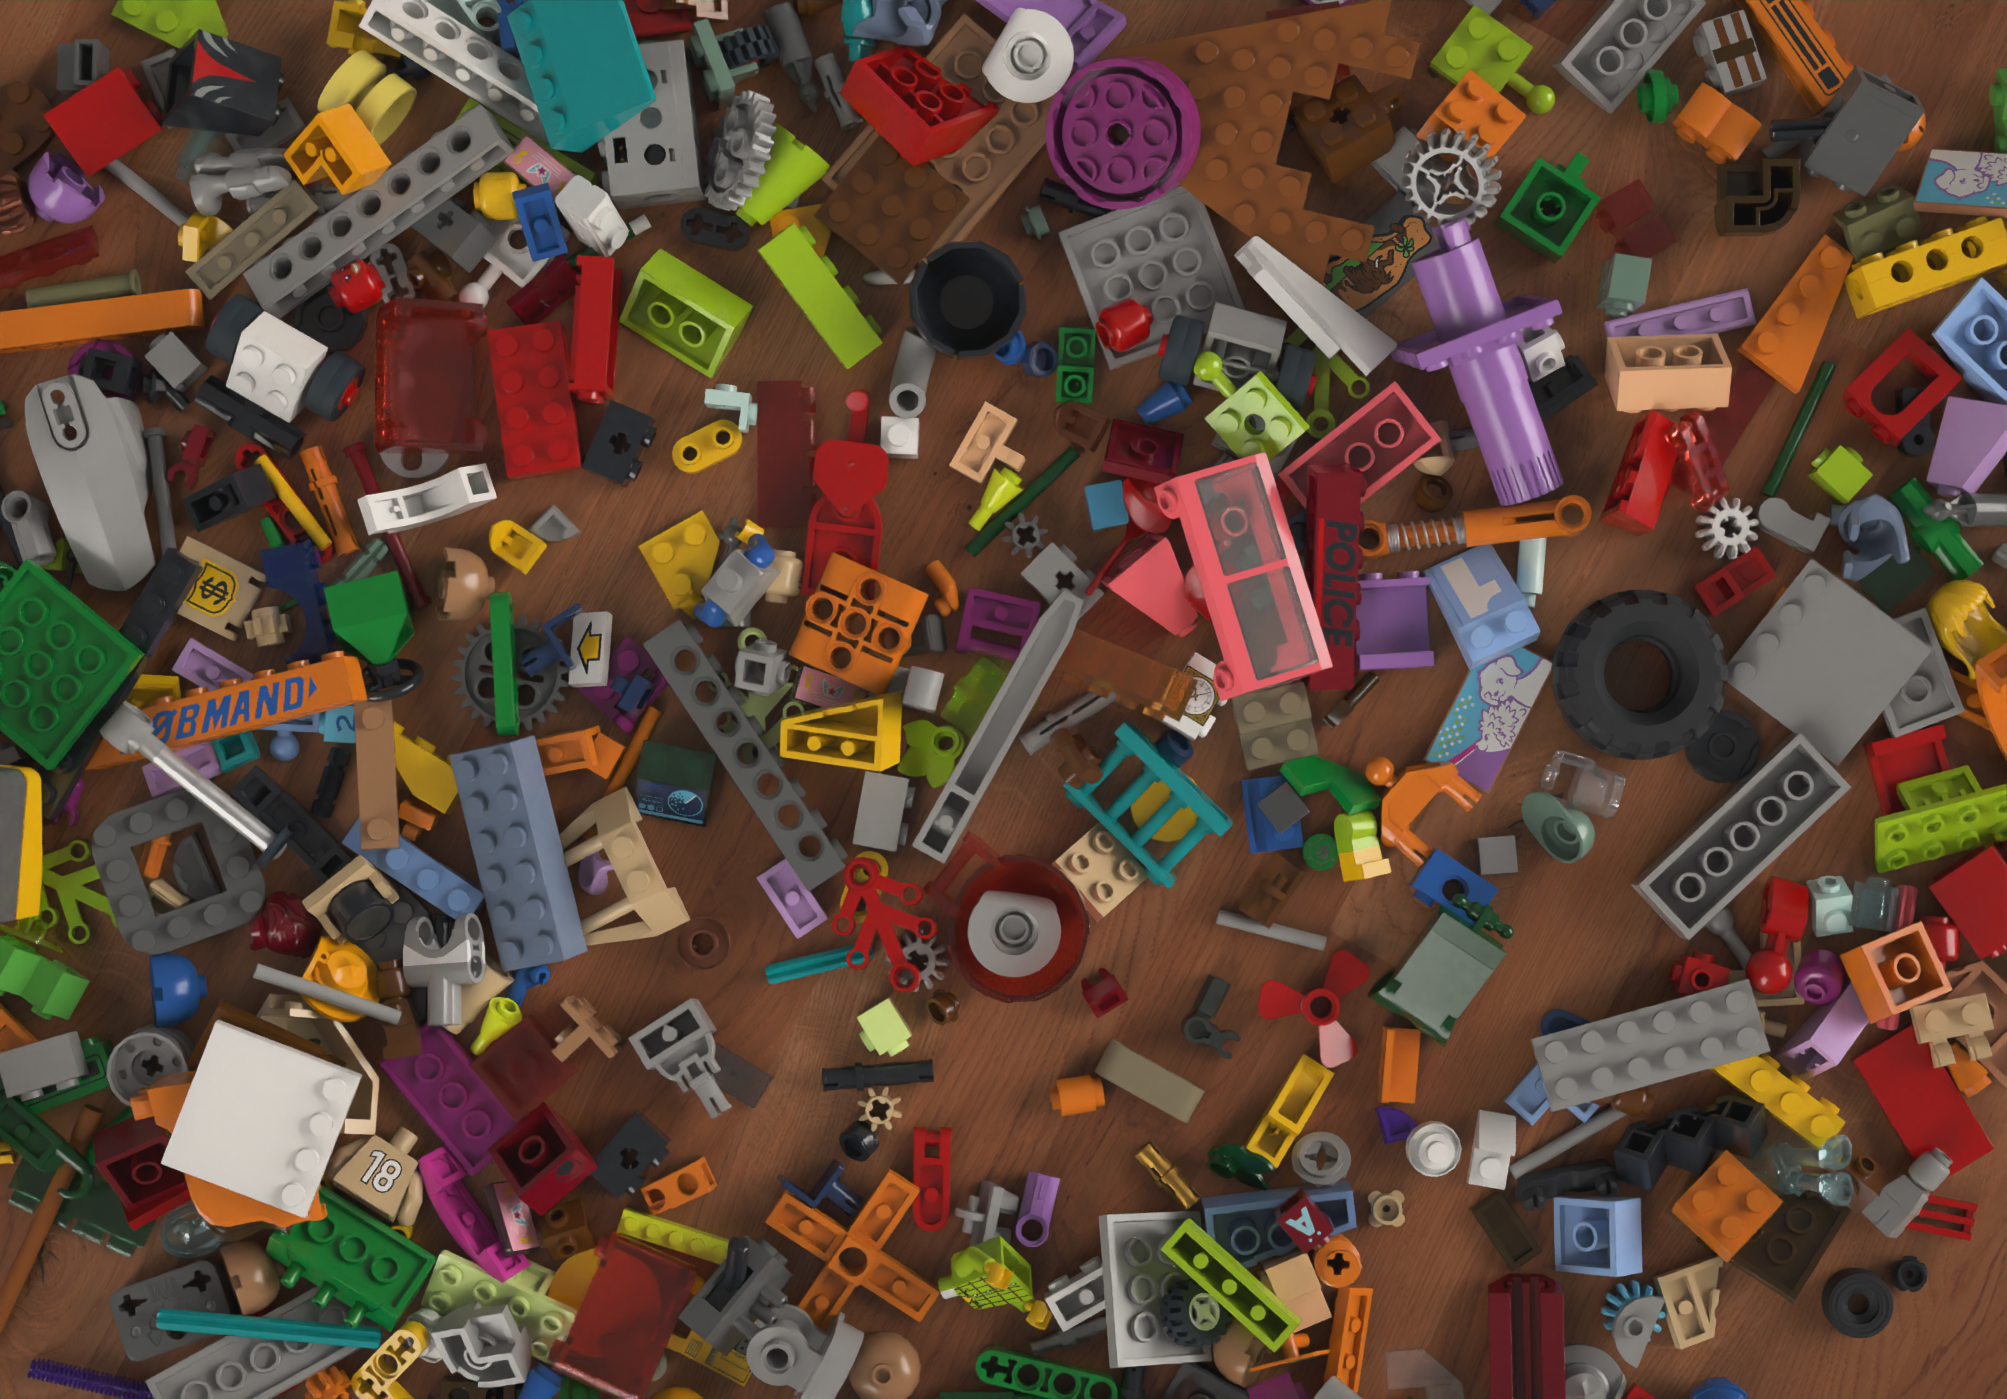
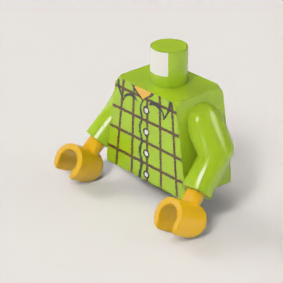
M1001 1236L969 1246L965 1250L953 1254L951 1258L952 1275L941 1277L938 1282L940 1293L944 1299L960 1295L974 1309L1012 1304L1023 1313L1030 1311L1026 1318L1029 1324L1038 1329H1046L1052 1314L1044 1302L1035 1301L1033 1297L1031 1265Z

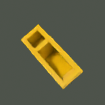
M1303 1053L1243 1145L1245 1150L1264 1156L1274 1165V1170L1277 1169L1293 1140L1300 1134L1335 1073Z

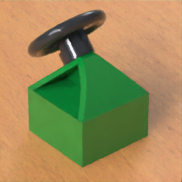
M398 571L325 587L324 593L332 628L342 650L367 662L368 666L361 670L364 682L370 677L372 680L371 683L365 685L367 701L383 702L393 700L410 693L418 687L424 676L421 665L410 659L396 657L415 635L407 595ZM400 669L409 670L413 674L401 675ZM392 686H397V687H394V688H391V689L379 691V690L382 689V688H389V687H392Z

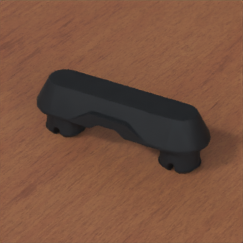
M1597 1159L1524 1174L1518 1180L1515 1196L1517 1200L1524 1203V1209L1534 1211V1207L1541 1210L1547 1204V1199L1558 1197L1561 1193L1571 1191L1581 1193L1596 1190L1599 1196L1607 1197V1192L1611 1196L1616 1194L1620 1185L1617 1183L1616 1167L1606 1159Z

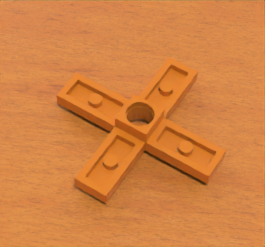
M890 1168L886 1171L849 1228L844 1227L817 1208L814 1209L787 1189H785L765 1219L767 1225L825 1261L796 1305L811 1317L816 1327L824 1331L827 1330L854 1288L858 1287L859 1284L918 1322L922 1321L940 1294L939 1287L881 1250L920 1192L919 1187ZM856 1247L866 1254L867 1259L858 1268H848L841 1263L839 1259L840 1253L846 1248Z

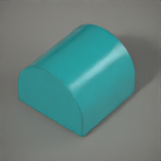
M251 731L210 741L221 770L225 773L261 757L259 747Z

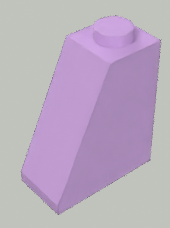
M1948 396L1926 480L1938 489L1937 494L1949 498H1957L1960 496V493H1975L2007 452V405Z
M1851 980L1844 982L1842 991L1836 1000L1828 1004H1820L1774 1056V1059L1802 1081L1838 1065L1869 1022Z

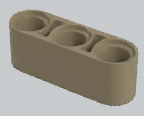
M1114 1039L1110 1040L1094 1069V1072L1185 1123H1188L1205 1090Z

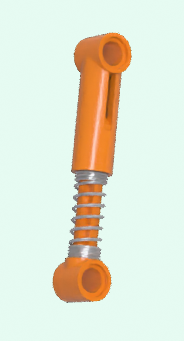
M1569 495L1557 500L1462 511L1461 516H1455V519L1451 516L1449 520L1444 521L1441 517L1437 522L1430 519L1429 523H1424L1420 520L1419 524H1414L1410 521L1409 525H1403L1400 522L1398 526L1396 523L1387 525L1385 522L1378 523L1373 520H1365L1363 533H1374L1379 539V544L1371 550L1364 549L1360 545L1359 547L1363 552V561H1374L1381 556L1389 555L1391 551H1400L1401 548L1407 547L1410 550L1411 547L1417 546L1420 549L1421 545H1427L1430 548L1431 544H1437L1440 547L1441 543L1446 542L1450 546L1451 542L1457 541L1458 544L1465 543L1466 547L1556 536L1574 537L1586 530L1591 520L1592 510L1590 504L1584 498L1577 495ZM1569 507L1575 508L1581 513L1582 521L1578 524L1570 525L1563 520L1562 511ZM1552 517V520L1517 524L1518 521Z

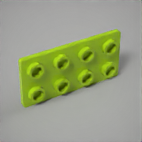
M1968 765L1898 783L1897 795L1905 811L1875 819V867L1878 873L1927 860H1934L1957 852L1972 850L1989 840L1993 843L2006 841L2007 784L1982 790Z

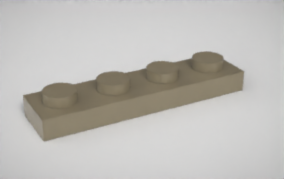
M295 178L291 181L289 187L279 191L201 257L198 262L185 271L186 274L206 297L211 300L321 207L320 203L302 182Z

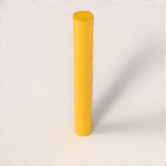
M262 455L256 459L254 465L261 464L271 487L319 550L322 551L332 544L331 539L266 455Z

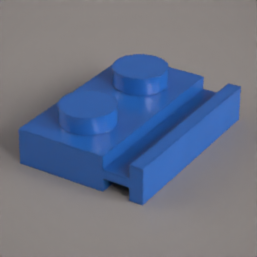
M1283 775L1240 781L1250 854L1304 847L1300 820L1279 834L1257 805V803L1285 782L1290 785Z

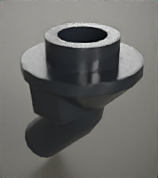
M150 368L149 375H142L141 397H147L149 405H153L163 395L167 397L179 412L191 403L181 391L174 389L168 381L164 380L155 368Z

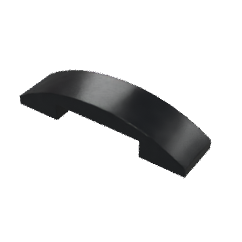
M255 765L229 791L255 817H259L277 835L287 824L290 831H296L287 842V845L310 867L309 870L322 883H325L354 859L304 806L259 766Z

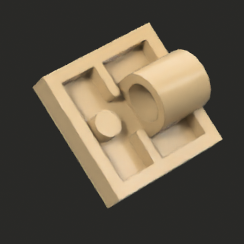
M1098 822L1049 865L1097 922L1104 918L1148 878L1144 872L1145 869L1101 822Z

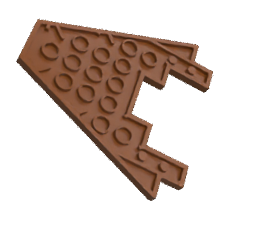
M1374 0L1113 50L1111 58L1139 56L1164 65L1183 81L1196 103L1201 126L1200 145L1196 160L1188 175L1179 184L1250 238L1259 236L1322 286L1330 254L1367 262L1375 226L1303 210L1312 173L1276 165L1293 93L1296 92L1330 100L1338 64L1411 80L1420 42L1384 34L1392 0ZM1116 123L1113 125L1111 134L1122 143H1125L1129 132H1127V129L1122 124Z

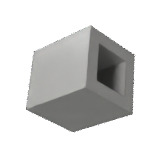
M172 331L168 335L163 333L155 338L149 345L150 351L145 355V358L169 384L182 393L210 369L181 336Z

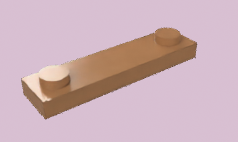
M389 700L355 703L354 720L361 850L400 849L393 702Z

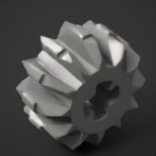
M919 929L920 933L923 935V929ZM905 931L902 933V938L906 946L903 947L901 945L906 959L911 960L912 956L909 953L915 950L919 955L926 954L928 957V961L923 963L927 967L919 971L925 986L930 990L934 987L929 977L930 974L939 980H943L945 977L943 972L936 969L935 966L949 965L948 959L936 958V955L946 951L947 947L945 944L935 949L931 947L936 941L937 935L929 939L927 943L922 942V939L917 936L916 941L912 942L910 934ZM887 955V956H886V961L891 963V961H890V959H889V957H888V955ZM909 970L903 972L904 976L901 978V982L906 985L909 978L913 979V975ZM920 984L913 992L919 991Z

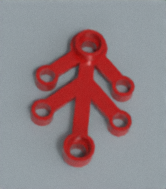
M854 858L844 869L843 878L849 889L840 913L832 920V929L836 934L840 936L851 935L856 928L853 916L863 896L868 912L854 948L847 953V964L855 970H863L870 964V954L868 952L876 931H878L893 966L889 974L892 987L900 992H912L921 982V973L914 964L908 963L892 924L911 930L917 937L924 940L932 939L936 935L938 930L937 924L929 917L918 918L884 905L876 889L899 896L900 900L909 906H915L921 902L923 898L922 889L914 883L903 884L882 876L878 865L869 858ZM861 869H866L869 873V878L864 883H860L857 880V873ZM911 887L915 888L917 897L913 901H907L905 891ZM842 918H847L850 922V927L845 932H841L838 929V922ZM925 921L930 922L932 930L928 935H922L919 931L921 923ZM856 952H862L864 955V962L859 966L854 965L852 957ZM906 970H909L913 975V980L908 985H904L900 979L901 974Z

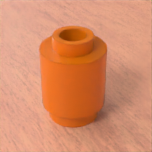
M1088 1074L1055 1080V1088H1049L1052 1110H1059L1061 1117L1096 1111V1107L1105 1106L1100 1076L1091 1078V1075Z

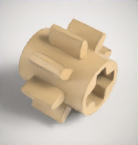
M279 606L252 610V620L244 622L246 638L250 640L256 639L258 648L285 643L284 633L293 632L290 615H280Z
M885 1086L883 1092L878 1094L870 1087L868 1088V1093L871 1097L869 1101L864 1099L858 1100L857 1104L866 1107V1113H863L859 1120L869 1119L873 1122L871 1126V1131L873 1132L877 1129L878 1124H884L888 1130H891V1117H902L900 1111L894 1110V1105L899 1103L901 1097L897 1096L892 1099L888 1096L889 1086ZM878 1099L881 1104L886 1102L889 1104L890 1107L886 1110V1117L882 1118L879 1113L874 1115L871 1113L874 1107V1100Z

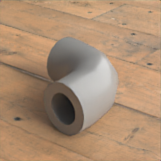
M916 327L905 328L890 384V407L896 415L902 418L916 417L923 411L926 404L927 385L937 350L925 343Z

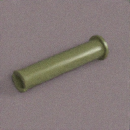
M130 269V272L126 274L37 288H26L25 297L28 308L141 295L142 287L137 270Z

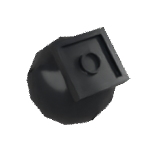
M981 240L953 241L925 256L927 264L921 260L909 285L910 319L928 346L953 359L955 354L957 360L982 359L991 356L1014 340L1027 315L1026 284L1019 285L1025 279L1008 254Z

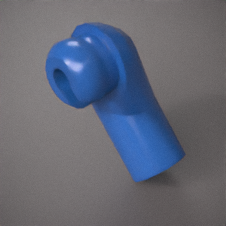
M546 964L514 970L512 974L514 981L508 986L505 998L513 1000L518 1007H521L527 989L539 984H546L549 981L551 973Z

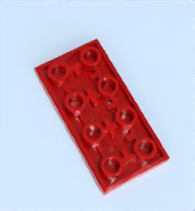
M1913 1022L1850 1059L1913 1162L1923 1152H1931L1937 1147L1953 1161L1948 1167L1950 1170L1948 1178L1994 1150V1147L1945 1067L1934 1068L1929 1043H1917Z

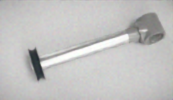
M124 701L100 729L101 735L111 745L126 754L131 752L134 755L137 751L140 752L263 851L262 855L255 862L261 864L263 870L272 860L277 859L284 852L287 842L296 831H290L287 824L278 835L155 737L152 734L155 730L152 727V720L139 708Z

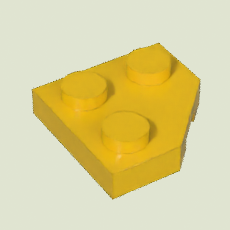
M702 510L638 547L671 606L676 611L680 609L677 604L684 602L689 597V590L693 589L700 597L703 596L701 591L711 579L721 542Z

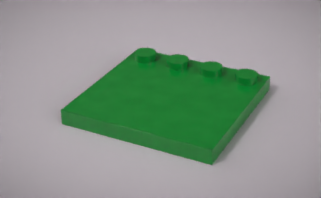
M26 559L0 592V731L44 768L54 770L145 654L32 559Z

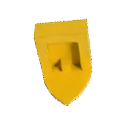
M194 212L187 222L181 224L179 228L178 245L183 247L182 260L198 262L207 249H212L233 231V228L216 216H203L199 212Z
M502 520L490 527L488 538L491 551L498 558L524 575L529 572L547 547L544 541L511 520Z

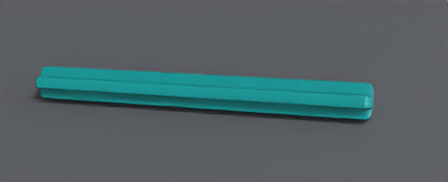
M167 1308L159 1309L156 1316V1327L162 1330L371 1349L380 1348L382 1341V1330L375 1327L357 1326L356 1328H351L348 1325Z

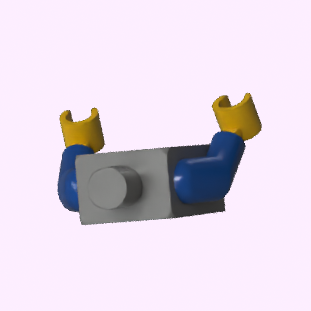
M745 519L746 524L741 532L737 531L735 537L746 543L749 549H737L728 556L701 591L706 601L693 589L688 591L689 597L677 605L692 619L698 618L711 627H719L726 619L737 627L775 578L781 573L771 565L775 555L772 547L763 536V528L749 519Z

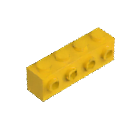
M1766 1053L1709 1068V1070L1749 1100L1763 1103L1765 1112L1813 1148L1824 1152L1846 1123L1837 1115L1840 1109L1824 1097H1821L1819 1101L1807 1093L1811 1088L1809 1085L1793 1074L1788 1079L1778 1071L1781 1065Z

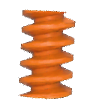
M1341 1233L1331 1236L1329 1242L1317 1251L1311 1249L1308 1253L1315 1273L1328 1286L1335 1288L1346 1287L1354 1283L1360 1275L1362 1268L1360 1255L1351 1241ZM1335 1253H1339L1341 1259H1335L1334 1265H1330L1328 1259H1334Z

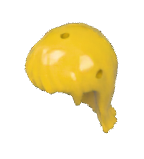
M1954 580L1946 583L1933 594L1926 605V610L1940 646L1967 666L1968 678L1970 681L1976 680V662L2007 642V629L1997 622L1988 611L1984 600L1992 608H1995V603L1982 584L1968 580Z

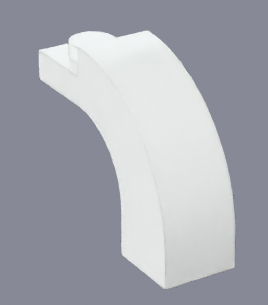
M484 463L460 467L441 477L412 487L366 495L357 501L368 535L383 532L391 534L431 524L477 508L496 499L497 496L487 465Z

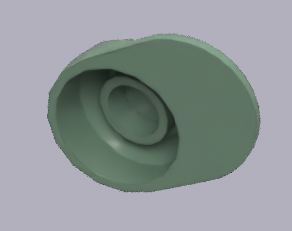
M1534 791L1524 798L1521 807L1524 823L1552 857L1563 863H1574L1590 852L1595 842V830L1590 819L1582 811L1564 808L1556 798L1543 791Z

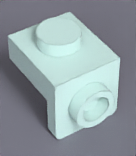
M715 384V389H706L704 404L707 408L740 411L739 431L741 433L748 434L749 425H756L758 403H752L750 393L737 392V386L729 384Z
M1823 876L1819 879L1806 881L1809 895L1812 898V930L1815 936L1822 937L1853 932V923H1849V920L1851 921L1850 913L1852 914L1851 906L1853 907L1852 893L1843 877Z

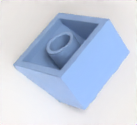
M1607 1195V1197L1558 1196L1553 1198L1555 1271L1610 1277L1643 1272L1641 1198Z

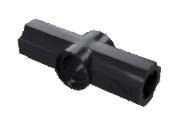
M210 375L197 391L195 401L200 406L228 421L227 425L251 440L260 441L289 460L302 447L307 435L302 429L292 423H288L226 387V383L217 377Z

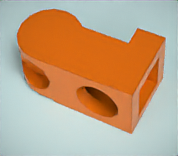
M702 1156L643 1186L640 1190L652 1216L709 1193L718 1185L705 1157Z

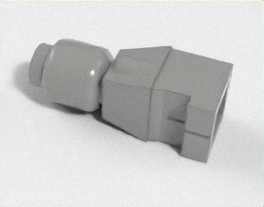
M1937 1147L1931 1152H1923L1909 1167L1908 1172L1910 1175L1901 1174L1893 1182L1883 1187L1880 1196L1868 1204L1862 1213L1887 1237L1897 1238L1910 1221L1919 1215L1923 1205L1928 1201L1930 1194L1928 1191H1934L1950 1174L1948 1167L1953 1161Z

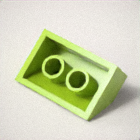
M660 248L640 269L618 322L712 379L741 334L753 305Z

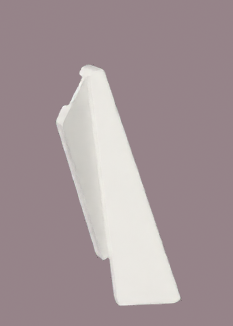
M1259 236L1252 237L1234 255L1248 270L1247 272L1329 359L1333 358L1342 349L1367 376L1396 349L1397 343Z

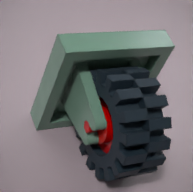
M705 18L693 24L692 36L689 37L691 46L688 47L691 61L695 68L701 66L705 79L702 81L705 95L709 102L715 100L718 110L726 108L727 104H733L735 83L758 74L759 68L769 66V63L775 62L780 56L772 33L767 25H757L753 29L749 27L745 30L739 28L715 36L708 18Z

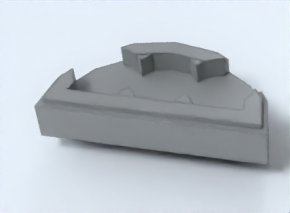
M1644 1295V1297L1635 1298L1628 1304L1622 1305L1614 1317L1612 1337L1614 1338L1615 1347L1622 1359L1635 1368H1638L1665 1302L1663 1297Z

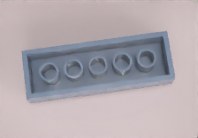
M535 735L449 755L502 971L506 972L565 961L587 952Z

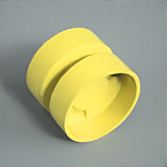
M364 49L354 53L334 73L319 98L317 108L319 112H324L350 103L380 146L404 121L414 104L417 91L395 73L385 77L386 65Z

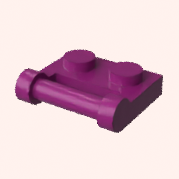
M969 587L956 653L966 655L967 651L1016 661L1037 624L1041 602ZM972 626L1021 636V646L1016 647L970 637Z
M627 635L610 654L607 686L581 687L579 691L629 734L635 728L634 722L639 717L626 710L622 713L616 708V705L623 698V695L610 688L616 676L619 675L632 683L636 674L643 676L648 669L656 675L651 682L658 686L641 714L667 685L671 686L650 654Z

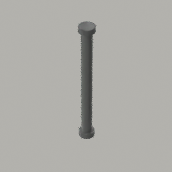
M152 427L143 431V437L145 441H148L163 556L168 547L177 549L163 445L166 431L161 427Z

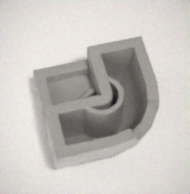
M479 1301L464 1304L440 1319L431 1332L441 1357L450 1372L453 1374L457 1371L464 1377L477 1381L478 1387L492 1388L524 1383L528 1377L531 1367L529 1335L525 1325H516L507 1304L485 1308L481 1307Z

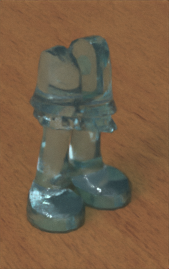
M1833 1135L1820 1148H1793L1788 1142L1782 1143L1780 1141L1762 1144L1753 1160L1771 1161V1172L1751 1173L1771 1190H1777L1787 1195L1793 1193L1798 1197L1804 1190L1815 1191L1822 1194L1827 1201L1836 1206H1846L1853 1196V1181L1849 1174L1841 1172L1803 1173L1801 1166H1815L1833 1170L1844 1169L1852 1159V1143L1846 1135Z

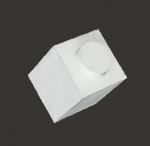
M881 417L880 447L886 451L888 458L918 459L919 418Z

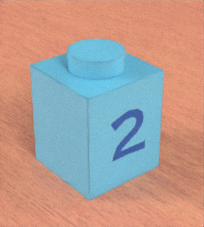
M344 706L320 713L319 733L324 734L325 742L356 743L354 706Z

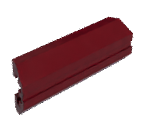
M1509 1273L1488 1284L1490 1399H1566L1563 1285L1544 1274L1522 1275L1521 1273Z

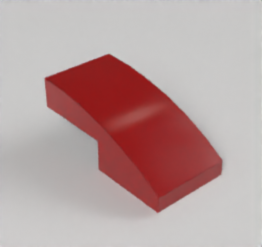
M1756 545L1748 553L1738 556L1694 585L1713 617L1777 577V575Z

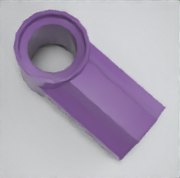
M1031 1171L1028 1172L1019 1215L1015 1224L1016 1236L1023 1245L1037 1247L1046 1241L1060 1178ZM1029 1219H1035L1042 1225L1041 1235L1034 1240L1026 1239L1021 1233L1023 1223Z

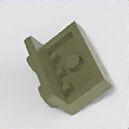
M1899 185L1887 186L1878 190L1876 195L1862 201L1850 202L1842 210L1833 214L1834 222L1843 228L1849 252L1854 255L1852 261L1857 264L1863 258L1880 252L1883 253L1923 235L1918 211H1914L1913 202L1915 198L1912 194Z

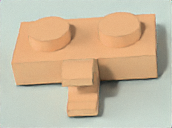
M985 401L949 466L981 485L996 459L1019 473L1026 461L1025 457L1004 446L1018 420Z

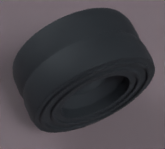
M1847 1268L1835 1273L1823 1288L1821 1296L1823 1313L1829 1323L1846 1336L1852 1338L1874 1336L1887 1326L1892 1317L1893 1298L1891 1291L1884 1281L1866 1269ZM1856 1293L1864 1294L1867 1299L1864 1310L1858 1313L1851 1312L1848 1309L1849 1298Z

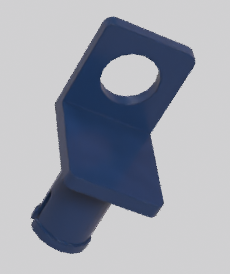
M579 603L543 624L542 627L548 635L545 637L547 641L523 656L518 657L522 665L527 666L525 670L530 677H533L534 674L558 659L561 662L564 661L570 670L576 668L553 630L584 612L583 607Z
M836 1159L833 1160L809 1194L782 1174H779L777 1177L781 1185L814 1209L821 1200L827 1199L850 1217L856 1210L845 1200L848 1199L858 1208L863 1201L861 1195L856 1194L838 1181L844 1166Z

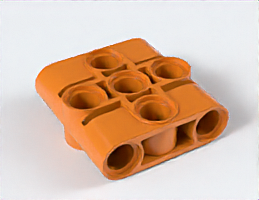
M832 552L815 594L810 596L806 602V614L788 654L877 695L886 694L903 654L911 646V635L929 594ZM877 580L881 586L880 595L874 600H869L866 596V587L872 581ZM826 586L847 595V600L824 591ZM829 600L833 606L832 614L827 619L822 620L818 614L819 605L823 601ZM885 613L908 622V626L905 627L885 618ZM857 615H863L866 619V627L860 634H854L851 629V622ZM810 622L832 631V635L830 636L810 627ZM895 629L899 634V643L893 649H888L884 644V637L888 631ZM846 648L851 653V661L847 667L841 669L836 662V657L839 651ZM872 649L893 658V660L888 662L868 652Z

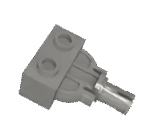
M690 998L628 1039L647 1070L657 1069L665 1078L677 1082L683 1093L690 1091L692 1088L697 1093L712 1120L720 1116L721 1112H726L732 1108V1106L728 1103L714 1080V1074L721 1071V1068L714 1059L716 1047L712 1033L717 1031L700 1001Z

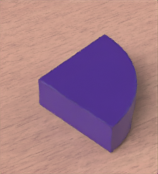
M1386 1106L1375 1108L1385 1144L1407 1139L1411 1131L1417 1127L1415 1121L1399 1109Z

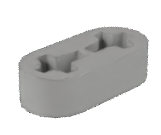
M386 243L371 254L370 262L372 261L386 288L382 289V298L385 304L396 312H407L417 303V289L408 280L407 270L409 268L403 252L394 244ZM387 251L392 256H397V259L392 262L395 271L392 275H390L387 267L379 265V262L384 259L383 253ZM397 280L403 290H409V294L404 296L405 302L402 304L396 299L391 300V296L396 294L393 282Z

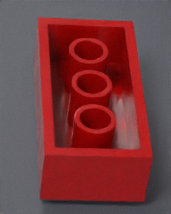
M560 320L488 330L487 337L507 477L517 481L585 471L582 468L584 454L576 397L568 389V383L572 382L569 380L570 354L566 326Z

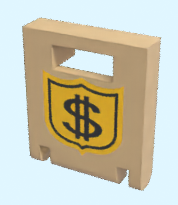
M187 536L180 552L199 562L203 570L177 614L236 642L239 635L232 630L226 629V626L229 622L243 629L244 622L247 621L263 590L249 583L251 577H254L256 580L266 583L269 576Z

